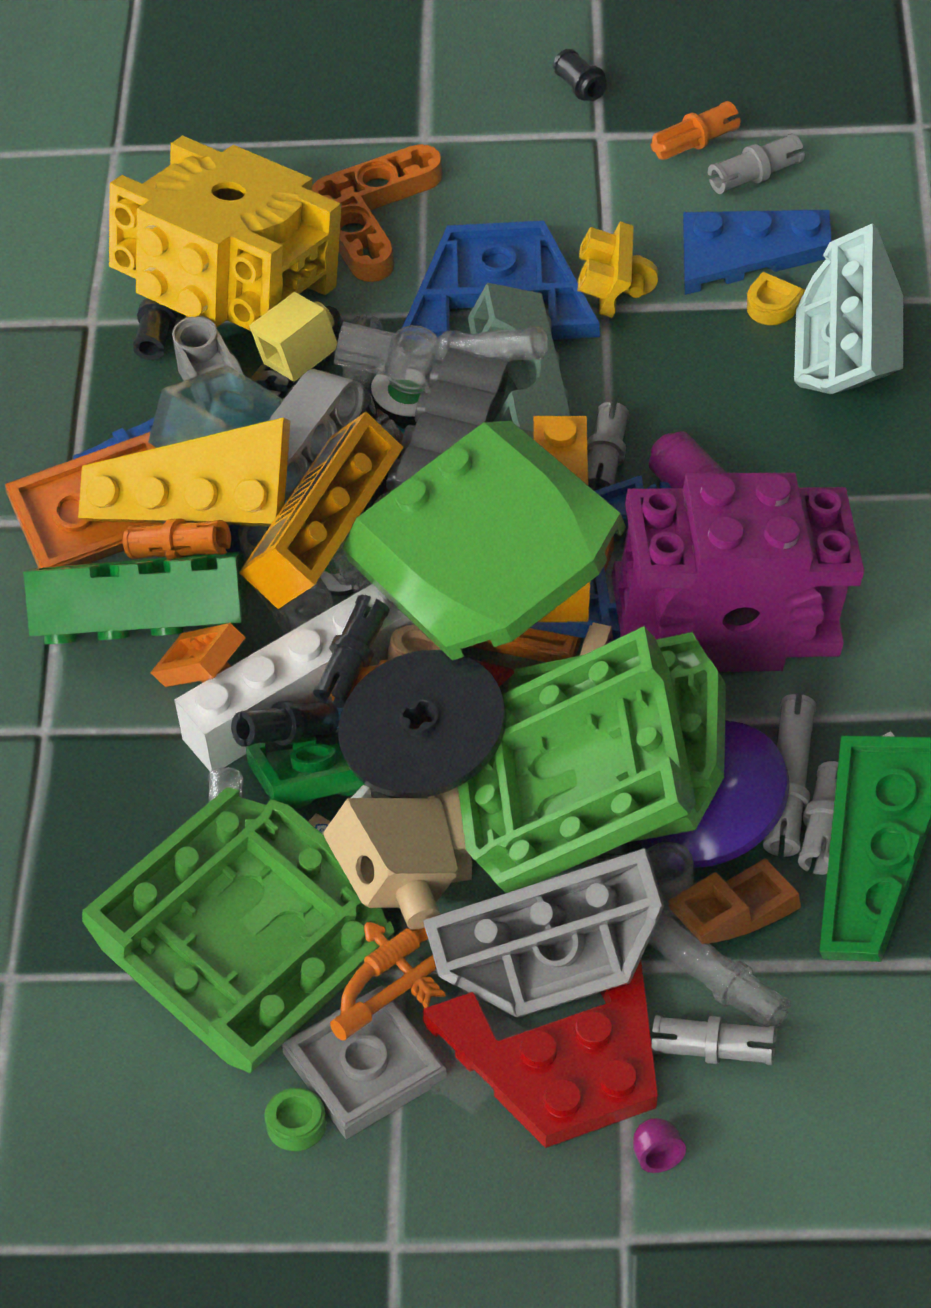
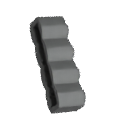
M452 347L448 349L443 361H434L429 379V389L431 391L430 393L422 392L420 394L415 412V422L417 424L416 426L408 425L406 427L402 440L404 448L401 451V455L403 457L401 460L396 459L389 469L386 483L387 489L394 490L483 422H493L506 392L510 361Z

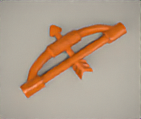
M367 922L364 925L366 941H375L380 947L364 958V963L355 972L344 989L341 997L340 1015L330 1022L331 1029L338 1039L345 1041L370 1023L373 1014L410 988L412 995L417 996V1000L423 1004L424 1008L429 1007L432 997L446 996L445 992L440 990L439 985L434 983L433 978L427 977L437 969L433 954L414 968L405 959V957L420 947L421 942L428 940L425 928L412 930L406 928L391 940H388L383 935L386 931L384 926L373 922ZM395 964L404 973L403 976L365 1003H356V998L373 976H380Z

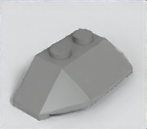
M644 848L423 920L440 978L453 985H457L469 993L474 992L476 997L520 1018L630 983L662 913L664 904L648 851Z

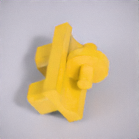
M621 221L613 234L590 227L581 243L579 259L586 262L578 278L577 291L599 298V314L613 318L616 312V298L620 293L624 292L633 298H639L652 292L658 283L657 266L641 255L633 256L634 226Z

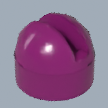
M660 1118L648 1119L641 1123L634 1133V1153L641 1168L646 1172L660 1173L675 1167L685 1156L686 1146L679 1131L669 1121Z

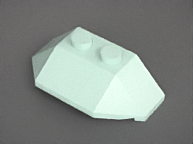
M872 223L829 242L823 254L826 260L812 276L796 308L794 381L799 387L834 394L860 387L903 369V294L879 231Z

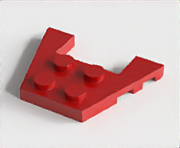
M641 960L630 983L600 992L606 1004L499 1041L496 1040L474 992L423 1009V1021L426 1028L435 1037L440 1035L455 1050V1057L469 1072L475 1070L494 1089V1097L545 1148L648 1112L657 1107L658 1093Z

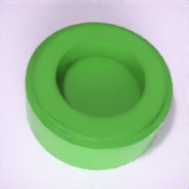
M304 1088L285 1089L273 1096L265 1109L264 1117L268 1136L281 1149L288 1151L306 1150L318 1143L325 1133L327 1121L323 1102L310 1090Z

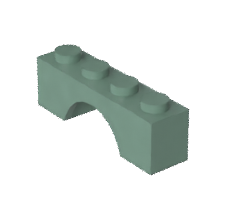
M487 283L468 316L475 353L510 361L508 375L518 389L510 392L494 421H512L533 439V416H571L568 407V390L563 385L559 369L560 356L555 351L551 335V319L546 314L542 293Z

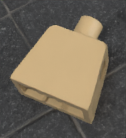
M347 798L323 834L360 901L369 908H400L408 928H425L423 920L440 915L436 902L455 879L458 870L440 798Z

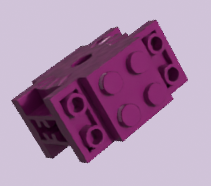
M686 473L683 488L627 490L625 501L628 519L627 536L622 561H614L611 574L621 637L643 626L647 628L656 640L692 632L718 672L783 671L786 657H840L844 641L839 620L849 586H860L864 575V567L846 487L799 488L796 473Z

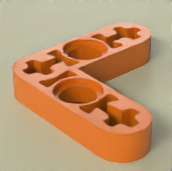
M423 144L409 146L326 175L312 185L313 192L342 204L339 253L357 279L366 282H376L385 279L393 272L394 258L391 242L370 210L437 186L442 179V163L440 153L434 147ZM373 179H385L388 181L386 185L380 187L366 185L368 181ZM351 223L364 226L363 229L357 232L341 230L343 226ZM368 247L371 257L363 255V249Z

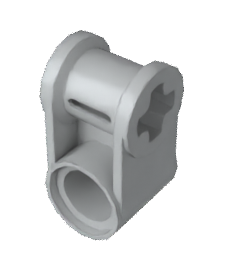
M203 316L186 317L174 326L172 332L177 367L196 410L199 413L208 410L209 404L234 395L239 399L246 397L245 388L247 386L242 370L235 356L230 354L216 325L210 319Z

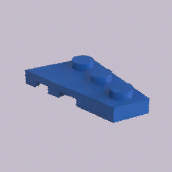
M830 210L683 212L685 295L701 291V284L724 278L726 284L744 280V273L766 267L774 272L825 260L823 254L829 242H831Z

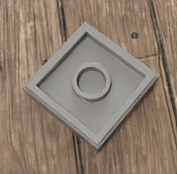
M382 985L357 999L356 1003H365L382 991L384 987ZM394 1000L373 1014L370 1023L345 1041L338 1039L330 1026V1022L340 1015V1009L282 1044L283 1054L309 1090L321 1099L325 1112L346 1140L447 1080L446 1068Z

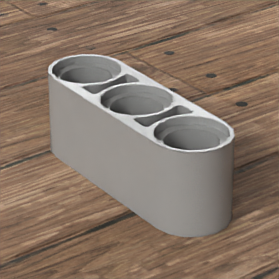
M310 369L302 375L268 420L284 417L291 421L285 500L289 499L330 436L359 417L364 405L365 395L360 382L320 370Z

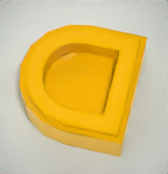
M762 272L747 292V313L751 319L760 324L779 325L785 323L796 314V308L805 289Z

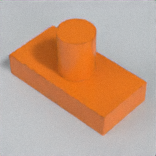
M231 623L181 633L150 673L164 687L197 681L203 683L215 678L217 674L231 667L227 661L246 637Z

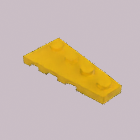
M283 417L82 466L78 518L85 521L165 523L168 519L182 518L187 523L223 520L227 525L270 526L285 505L291 421Z

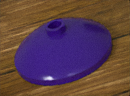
M725 720L724 778L696 830L635 842L640 848L647 849L650 856L661 862L691 868L721 864L748 852L764 840L773 830L787 804L790 787L789 774L781 752L774 742L758 729L740 722Z

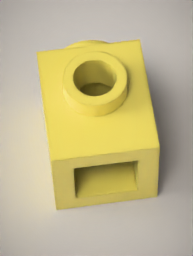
M296 292L290 294L249 325L263 364L294 382L339 348L332 329L334 319L329 310L318 301L312 302Z

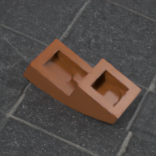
M766 858L726 882L714 872L668 900L669 908L701 944L720 942L751 933L801 908L799 893Z

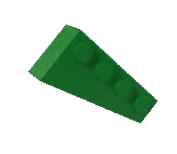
M243 551L226 552L221 555H191L174 559H167L165 557L28 569L23 572L29 636L44 635V644H63L76 642V633L97 632L98 640L128 638L130 637V630L151 629L152 636L183 633V626L204 625V628L231 623L237 628L236 623H242L248 616L245 578L239 574V571L244 566Z

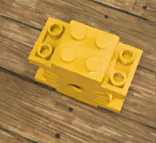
M182 135L171 143L170 165L144 183L124 175L110 182L109 267L135 278L137 294L156 301L188 317H206L216 325V328L225 321H230L251 331L249 325L293 292L300 294L309 288L326 295L336 288L342 204L313 192V178L234 144L220 152Z

